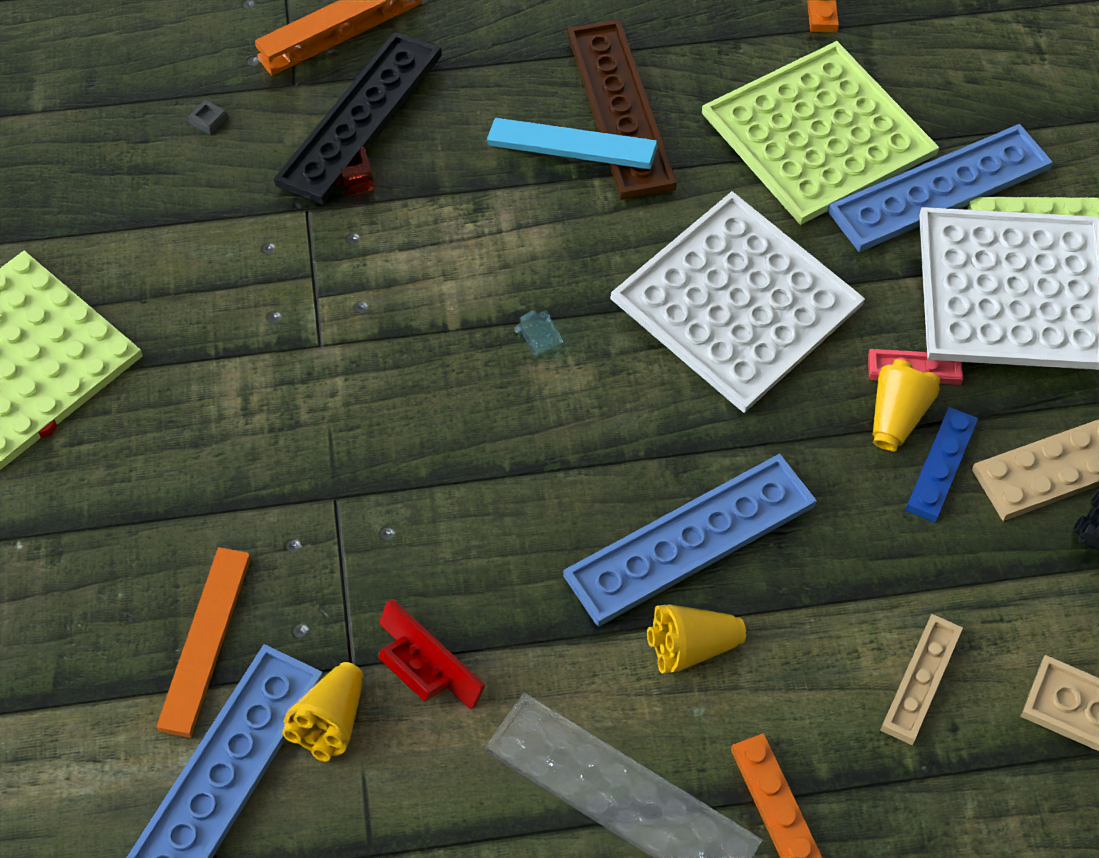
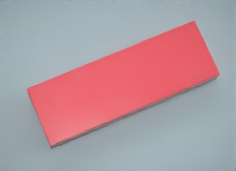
M869 349V380L878 381V376L883 366L893 365L895 359H901L909 362L913 369L936 374L941 379L939 384H962V362L927 360V352Z

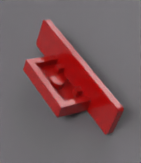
M394 599L386 602L379 624L396 641L383 647L378 658L424 702L448 688L469 709L477 706L485 684Z

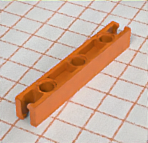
M338 0L256 39V48L261 52L257 54L258 60L270 75L273 76L422 4V0Z

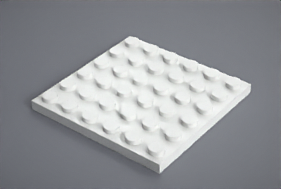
M733 191L613 290L610 297L613 302L743 413L751 408L853 315L865 301L863 296Z
M921 207L919 217L927 360L1099 370V217Z

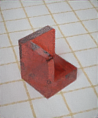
M365 147L359 148L361 162H357L354 166L341 168L342 182L346 195L374 190L372 171Z

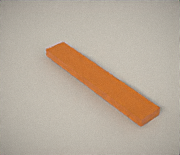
M218 547L156 726L158 732L192 738L251 560L250 553Z

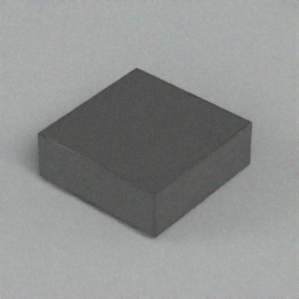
M206 99L188 116L189 124L209 135H212L228 119L226 110Z

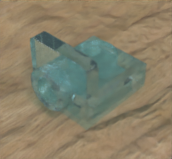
M535 310L524 314L519 318L521 322L514 328L517 334L522 333L534 357L563 343L547 310L539 314Z

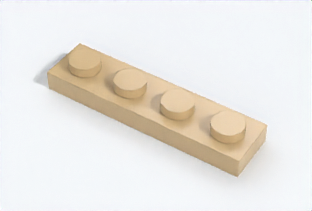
M931 614L880 731L913 745L963 627Z

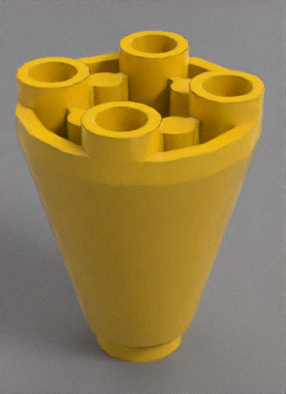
M895 359L893 365H886L881 368L878 376L873 424L874 445L886 451H897L898 446L905 442L937 398L940 391L939 383L941 379L934 373L913 369L909 362L901 359Z
M671 604L655 607L653 627L647 629V641L650 647H655L658 657V668L662 674L684 670L732 650L738 644H743L746 639L745 624L740 617Z
M349 662L341 663L293 704L284 717L285 727L282 730V734L285 739L292 743L300 744L303 748L311 751L316 759L323 762H328L332 756L344 753L351 738L362 691L364 675L361 669Z

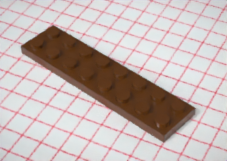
M620 19L568 27L567 37L598 132L657 140L658 148L651 169L609 163L620 200L676 190L677 182Z

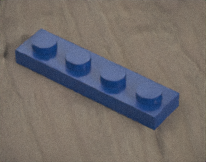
M948 407L905 511L936 523L977 423V417Z

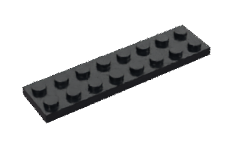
M394 32L274 177L276 187L324 205L441 58V47Z

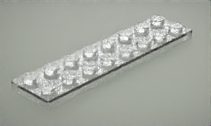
M526 693L521 695L485 746V752L653 858H753L763 839Z

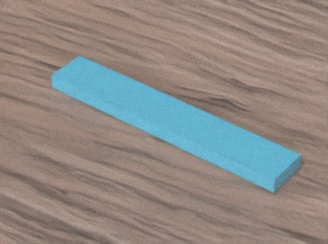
M501 118L494 119L487 137L488 146L651 169L658 148L657 140Z

